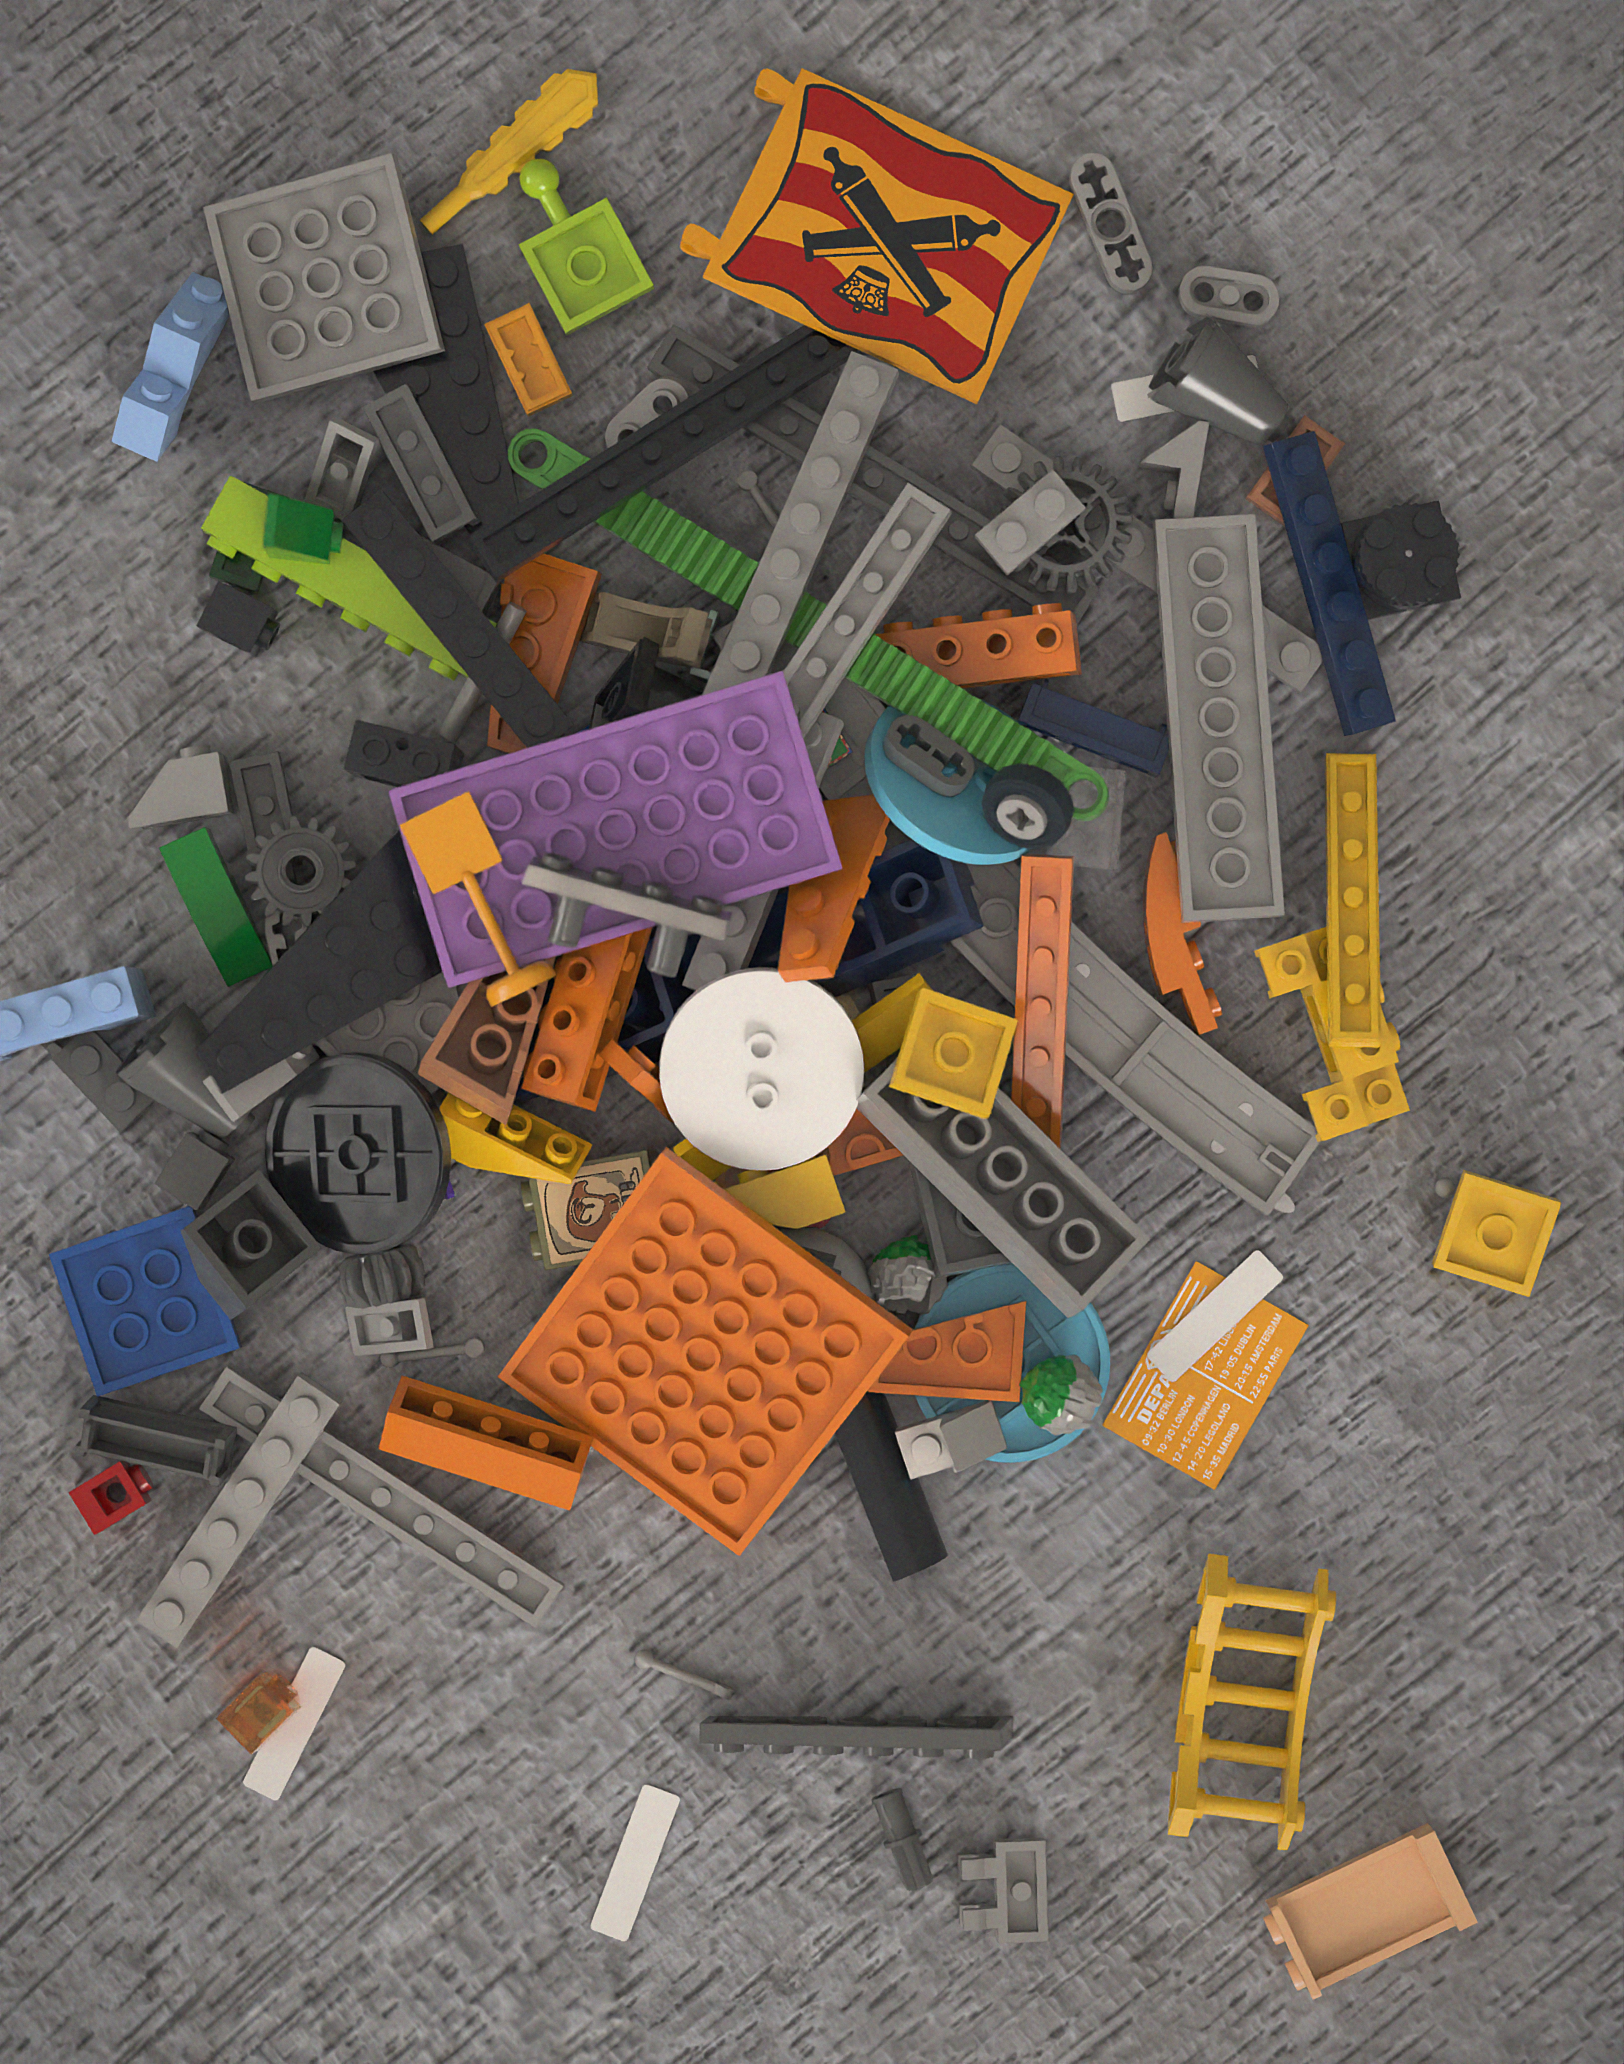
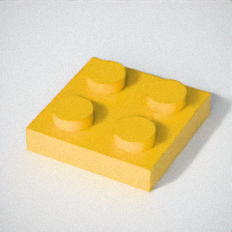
M921 987L916 995L889 1087L986 1119L990 1116L1018 1020Z
M1463 1170L1432 1261L1433 1267L1530 1297L1561 1206V1201L1544 1194Z

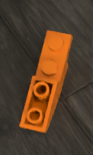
M1165 832L1153 838L1146 863L1143 886L1145 944L1150 969L1159 996L1178 989L1193 1031L1196 1035H1201L1218 1028L1215 1018L1221 1016L1222 1011L1213 988L1210 987L1204 990L1197 971L1204 969V963L1195 941L1186 943L1183 933L1201 927V923H1181L1176 840L1170 842Z

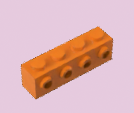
M1062 603L1032 606V615L1013 617L1011 609L987 611L982 613L983 621L963 623L961 615L938 617L932 619L933 627L914 629L913 622H895L884 624V633L875 634L963 689L1082 674L1076 614L1070 610L1063 611Z
M652 927L569 951L559 957L554 967L556 976H554L555 982L549 1002L543 1007L539 1016L538 1026L540 1031L533 1052L528 1055L524 1064L523 1075L525 1079L522 1089L542 1097L596 1112L610 1067L599 1053L611 1040H614L616 1043L618 1041Z
M402 1375L387 1412L379 1450L570 1511L594 1437Z

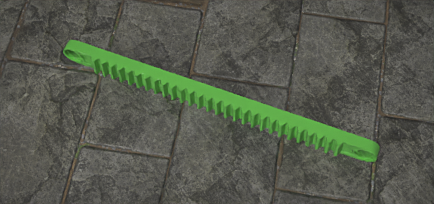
M537 428L525 429L517 433L508 447V460L511 467L523 479L541 490L590 460V458L577 452L552 435ZM532 442H540L547 448L545 463L538 468L530 469L525 467L521 460L523 449ZM643 491L594 521L600 527L736 611H739L759 565V562L731 547L725 541L718 539L707 530L697 526L691 520L684 518ZM805 592L784 641L799 649L827 604ZM872 634L844 678L902 714L913 715L923 719L966 749L973 758L996 772L1005 766L1016 763L1028 764L1049 771L1063 782L1068 791L1079 781L1093 783L1098 790L1096 802L1086 809L1074 807L1072 819L1090 821L1099 817L1106 810L1109 802V789L1104 779L1096 771L1055 747L1049 741L1039 737L1031 730L1021 726L1015 720L1003 715L1000 711L987 705L979 698L969 694L945 677L935 673L911 656L901 652L877 635Z

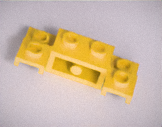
M1327 926L1254 950L1256 958L1259 957L1270 989L1267 991L1269 998L1297 989L1301 990L1332 1083L1302 1094L1303 1100L1308 1103L1318 1133L1315 1135L1317 1142L1410 1111L1395 1063L1399 1062L1396 1051L1400 1050L1399 1036L1394 1025L1391 1022L1386 1023L1382 1008L1381 1044L1379 1048L1328 1047ZM1380 983V1000L1381 1003H1384L1385 997L1382 985Z

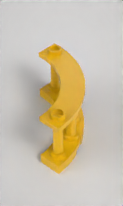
M1208 1553L1196 1600L1197 1604L1202 1605L1198 1626H1191L1181 1684L1174 1743L1184 1745H1179L1177 1772H1171L1168 1835L1188 1837L1193 1819H1201L1203 1814L1277 1823V1849L1288 1850L1294 1831L1301 1832L1305 1820V1802L1298 1801V1787L1306 1710L1325 1620L1332 1621L1334 1618L1336 1591L1328 1590V1569L1318 1568L1311 1593L1236 1583L1235 1577H1228V1556ZM1233 1603L1305 1612L1306 1615L1301 1637L1226 1627L1225 1621H1221L1224 1608H1232ZM1223 1647L1296 1656L1292 1691L1217 1681L1216 1676L1210 1675L1214 1651H1222ZM1214 1701L1289 1711L1284 1748L1209 1738V1733L1202 1732L1205 1706H1213ZM1207 1759L1282 1768L1279 1803L1206 1794L1205 1788L1198 1787L1199 1763H1206Z

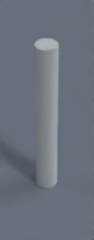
M512 602L508 603L495 627L508 645L527 612L524 608ZM469 677L438 731L441 736L453 742H456L482 694Z

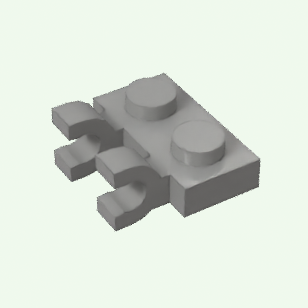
M1043 1837L993 1839L994 1854L991 1855L983 1853H957L958 1874L961 1875L962 1880L995 1879V1905L959 1903V1924L963 1926V1931L996 1928V1940L998 1943L1049 1941L1046 1840Z

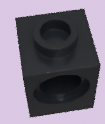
M218 581L196 626L202 631L257 657L261 648L268 650L278 634L280 623L275 621L278 612L273 607Z

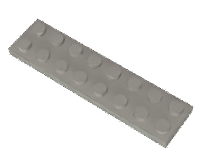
M1243 514L1156 519L1153 522L1181 923L1282 917L1285 915L1256 515Z

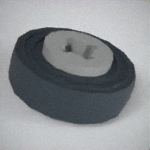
M1016 763L1001 768L989 780L981 802L984 817L991 828L1006 841L1022 848L1043 849L1053 846L1066 834L1074 814L1072 796L1063 782L1049 771L1028 764Z

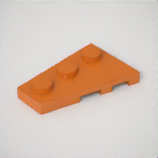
M1026 1300L913 1329L909 1338L871 1385L868 1392L1020 1402L1021 1387L1019 1384L1022 1373Z

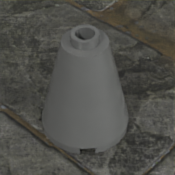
M1208 314L1201 315L1186 329V331L1193 335L1191 339H1186L1181 345L1175 342L1165 355L1150 381L1149 388L1153 391L1148 393L1147 397L1157 404L1196 420L1207 421L1209 425L1256 445L1263 444L1267 439L1272 443L1275 442L1289 424L1290 418L1285 415L1288 410V404L1217 321Z
M183 1002L153 1027L155 1031L145 1041L141 1039L119 1065L116 1073L124 1083L217 1138L223 1139L230 1134L236 1139L252 1124L255 1116L249 1110L232 1122L203 1083L210 1075L195 1049L207 1038L209 1032L194 1009H191Z

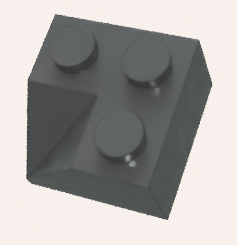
M259 1169L181 1230L199 1281L230 1320L249 1308L322 1249Z

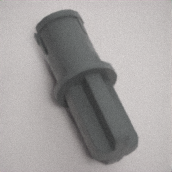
M896 1788L881 1793L871 1800L876 1807L887 1838L883 1843L885 1849L891 1848L905 1888L908 1891H913L929 1885L933 1880V1876L919 1841V1837L922 1835L921 1829L914 1828L902 1795V1789Z

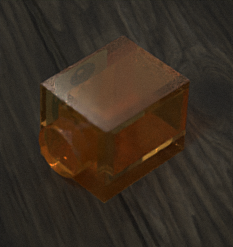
M264 1672L258 1675L216 1719L250 1754H253L260 1750L302 1706L294 1699L298 1692L288 1680L278 1673L272 1677L268 1672Z

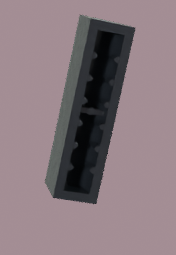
M867 1391L837 1429L835 1435L891 1578L895 1582L940 1562L948 1556L919 1479L910 1480L895 1435L898 1426L885 1393Z

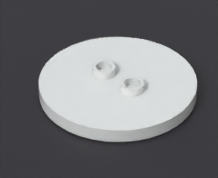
M758 967L737 970L719 976L696 990L683 1003L666 1031L661 1048L659 1073L661 1090L667 1110L675 1125L692 1145L709 1157L726 1165L748 1170H774L793 1166L815 1156L840 1135L852 1118L858 1105L856 1099L861 1095L864 1063L855 1026L845 1009L832 994L812 980L784 982L778 969Z

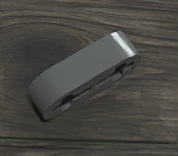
M913 715L898 717L891 723L883 739V750L886 757L892 763L942 796L960 794L966 789L974 774L975 763L971 754L919 717ZM907 734H910L916 740L907 749L900 744V741ZM949 763L954 764L958 768L956 773L952 774L950 778L941 773L943 768L948 766Z

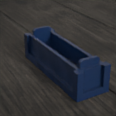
M1045 678L1042 686L1032 683L1017 723L1025 728L1156 778L1160 775L1169 751L1168 734L1164 733L1167 727L1166 724L1162 723L1159 730L1156 731L1047 689L1049 679Z

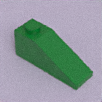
M268 494L263 547L269 558L330 565L331 553H341L343 523L334 522L335 513L333 509L281 495Z

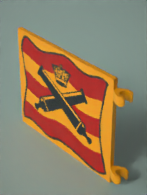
M768 68L763 69L756 80L754 94L766 102L784 105L721 238L718 239L709 231L696 224H688L682 234L681 250L691 256L710 260L703 274L704 279L977 404L1074 194L802 68L793 85L777 72Z

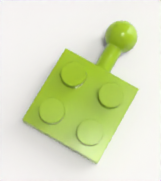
M533 159L523 166L519 177L521 188L528 196L540 200L553 226L518 245L566 336L655 289L607 197L570 216L557 191L559 173L554 164L545 159Z

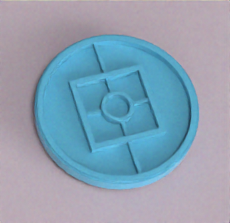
M982 700V701H983L984 703H986L987 705H989V706H991V707L997 709L998 711H1000L1003 715H1005V716H1007V717H1009V718L1015 720V719L1012 718L1010 715H1008V714L1005 713L1004 711L1000 710V709L997 708L996 706H994V705H992V704H990V703H988V702ZM887 707L869 734L865 747L864 763L868 783L873 795L891 821L907 836L928 850L963 863L977 865L1001 864L1018 859L1030 852L1032 849L1022 848L1002 838L991 828L984 817L981 802L989 780L997 773L993 769L973 758L975 771L966 789L955 796H942L932 791L886 757L883 750V739L891 723L898 717L904 716V714L893 707ZM907 734L906 737L901 739L900 744L908 749L910 745L914 744L916 739L912 735ZM949 763L948 766L943 768L941 773L950 778L952 774L956 773L958 768L954 764Z
M1013 1263L964 1272L947 1282L948 1288L943 1293L941 1300L933 1305L928 1314L920 1315L915 1329L1026 1300L1021 1380L1025 1378L1027 1372H1030L1036 1364L1045 1361L1047 1358L1075 1354L1080 1357L1081 1362L1090 1367L1093 1375L1097 1377L1103 1391L1100 1394L1102 1397L1101 1403L1103 1401L1110 1374V1350L1104 1326L1093 1305L1089 1303L1081 1312L1067 1318ZM1020 1388V1402L993 1401L1008 1447L985 1460L1016 1463L1042 1458L1068 1445L1085 1428L1076 1429L1071 1434H1060L1057 1436L1046 1429H1040L1028 1417L1022 1405L1023 1391ZM915 1395L927 1419L987 1401ZM1100 1406L1095 1408L1092 1419L1096 1415Z

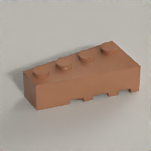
M556 956L543 959V961L549 962L553 967ZM533 963L520 966L519 968L521 970ZM507 971L468 982L422 1059L418 1075L505 1125L512 1109L549 981L548 979L491 1007L486 996V990L492 983L508 976Z

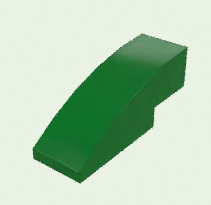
M203 827L159 847L181 897L227 987L270 969L273 966L272 960L235 878L227 868L211 830Z

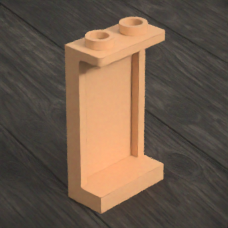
M1428 1823L1266 1899L1265 1901L1272 1914L1263 1917L1275 1945L1285 1942L1293 1959L1284 1964L1297 1991L1307 1987L1313 2000L1322 1996L1321 1989L1456 1926L1461 1931L1478 1923L1440 1841Z

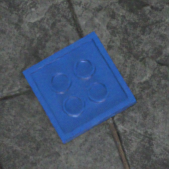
M190 1206L49 1254L97 1397L242 1347L233 1319H229L199 1281L181 1234L182 1229L198 1218L196 1210Z

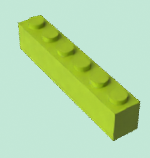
M229 476L201 527L204 533L210 535L206 543L208 546L232 559L237 551L255 560L251 567L253 571L275 583H278L281 576L299 585L295 594L322 608L326 600L343 609L340 619L365 633L370 625L388 634L384 643L402 654L410 657L415 649L432 659L428 668L447 679L455 681L458 674L468 678V675L364 549L342 538L341 553H331L330 565L269 558L263 547L268 496L237 478ZM488 619V620L490 621V623H491L494 627H496L497 623H495V622L491 621L490 619Z

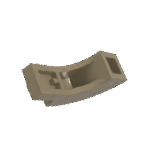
M607 592L595 593L580 642L629 654L636 643L643 637H646L659 644L657 662L700 668L703 654L708 644L713 619L707 618V612L690 607L667 608L627 599Z

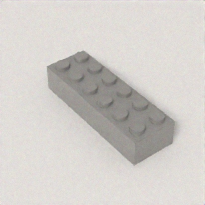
M896 1059L856 1099L858 1101L856 1108L1067 1318L1081 1312L1142 1249L1150 1238L999 1088L990 1116L983 1119L889 1087Z

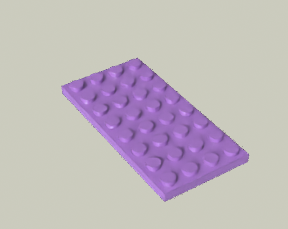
M783 671L388 790L398 825L463 793L470 792L503 859L502 862L474 876L519 967L657 925L654 921L594 904L588 905L576 948H567L549 942L548 936L558 897L552 892L523 884L528 863L534 856L542 858L543 853L546 852L572 859L574 861L572 867L592 872L593 867H604L623 874L622 881L642 887L643 881H653L673 888V896L692 901L693 895H702L719 900L723 905L842 869ZM399 826L448 988L506 971L463 881L433 895Z

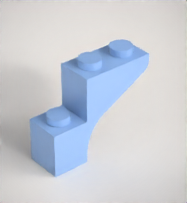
M192 272L154 322L143 369L122 397L111 442L158 462L176 437L191 390L230 316L223 286L217 280Z

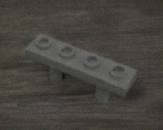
M543 853L542 858L534 856L527 865L523 884L552 892L558 897L548 941L567 948L577 947L588 905L595 904L654 921L658 928L647 969L661 975L674 977L678 971L688 934L697 933L723 941L729 927L732 912L722 910L723 903L714 898L693 895L692 901L673 896V888L653 881H643L641 887L622 881L623 874L604 867H593V871L588 872L572 867L574 862L572 859L554 853Z

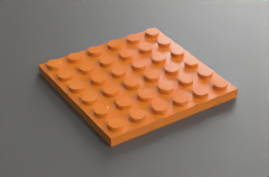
M666 1147L498 1375V1378L564 1427L593 1436L591 1447L740 1556L909 1338L913 1329Z

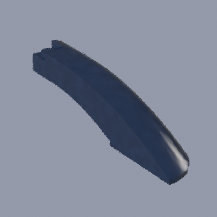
M913 839L883 851L881 856H875L868 873V878L871 881L865 898H859L851 916L855 923L834 976L831 978L812 979V981L822 986L835 998L946 950L945 943L984 927L971 890V886L975 885L967 864L932 852ZM789 891L776 895L748 968L778 969ZM688 934L678 971L674 977L661 975L647 969L655 936L649 937L617 1044L626 1052L634 1045L653 1063L660 1061L662 1043L671 1020L683 1003L695 992L683 986L682 983L702 936L701 934ZM554 978L548 981L540 1013L549 1002L555 982ZM539 1016L527 1057L533 1052L540 1031L538 1026ZM610 1066L606 1078L619 1073ZM523 1071L513 1104L541 1097L522 1089L525 1079Z

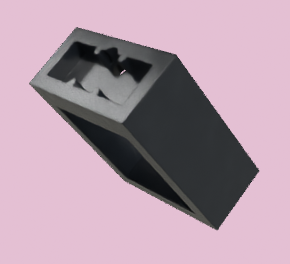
M356 720L343 769L357 778L398 788L461 769L465 753L455 744Z

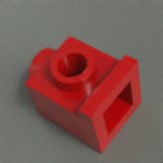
M121 1460L68 1493L95 1536L152 1501L147 1491L154 1488L142 1465L134 1464L131 1466L129 1462ZM113 1483H120L126 1489L124 1500L116 1501L110 1496L109 1489Z

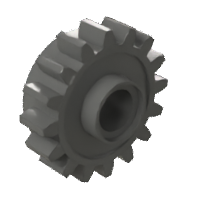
M291 816L289 829L284 831L276 822L270 824L273 836L270 840L260 835H257L255 838V843L262 850L261 853H248L246 857L248 863L257 866L256 871L250 872L244 877L246 883H257L259 888L251 895L252 902L264 899L268 903L264 915L269 918L276 911L282 913L283 926L288 927L293 917H300L304 928L309 927L311 916L315 914L320 915L335 899L339 891L343 890L351 882V880L344 878V873L356 868L355 861H343L341 856L349 849V843L342 842L335 845L332 842L336 832V828L333 826L324 833L317 831L318 818L312 817L307 828H302L297 817ZM302 859L309 862L315 873L313 880L305 885L292 883L287 878L285 872L286 866L291 861Z

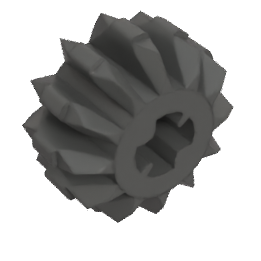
M401 1244L372 1254H355L346 1257L338 1266L341 1292L345 1295L347 1305L353 1308L364 1309L372 1306L378 1307L384 1304H392L396 1301L418 1295L425 1287L423 1275L425 1270L422 1258H419L417 1247L410 1244Z

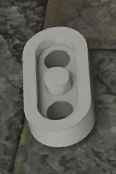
M1198 266L1191 269L1182 279L1178 291L1180 304L1189 315L1198 318L1201 315L1208 314L1217 322L1245 327H1259L1266 324L1272 319L1279 306L1278 289L1269 278L1259 274L1213 266ZM1199 286H1206L1212 292V299L1208 302H1200L1196 299L1194 290ZM1249 294L1258 296L1261 300V308L1255 311L1247 309L1243 302L1244 297Z
M663 376L651 382L610 421L605 433L607 447L609 448L623 439L622 433L624 429H630L635 432L665 413L657 405V399L660 395L669 397L673 408L692 396L689 386L681 379L673 376Z

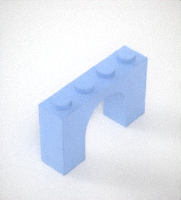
M122 966L0 1001V1061L12 1058L11 1053L53 1040L95 1030H112L156 1017L143 969Z

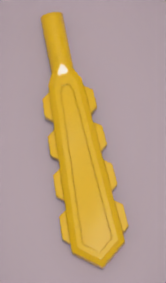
M566 69L562 74L554 73L540 87L541 95L535 101L527 100L514 112L515 121L510 126L501 125L490 136L491 146L486 151L476 150L466 160L467 170L462 174L458 186L419 220L422 225L433 235L471 200L483 198L487 194L497 195L508 186V177L513 173L520 174L523 166L535 159V155L540 151L550 152L563 142V133L569 128L579 129L593 117V109L598 106L597 74L573 69Z

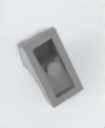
M333 416L329 421L304 501L333 509L335 516L341 520L359 507L370 473L385 457L379 438Z
M1199 420L1143 459L1138 467L1140 469L1177 475L1176 481H1167L1163 501V510L1171 511L1170 519L1194 517L1209 422Z
M423 1293L378 1307L372 1306L364 1309L351 1306L345 1307L354 1356L425 1350L434 1347Z
M992 1400L896 1428L895 1431L910 1480L953 1467L955 1473L963 1471L1008 1447Z

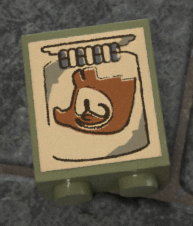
M649 1150L586 1160L583 1162L572 1184L529 1178V1181L521 1182L525 1211L535 1212L538 1229L537 1231L529 1232L534 1261L543 1260L545 1271L580 1265L651 1168Z

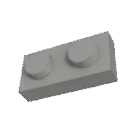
M1052 469L976 533L974 537L1003 572L1009 575L1085 511L1086 508Z

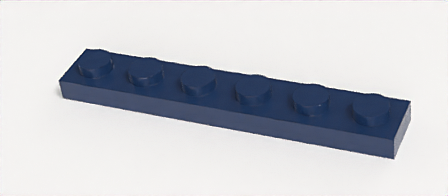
M1315 431L1264 445L1263 450L1344 736H1349L1396 722Z

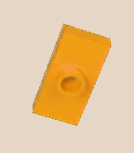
M530 303L484 324L527 417L573 396Z

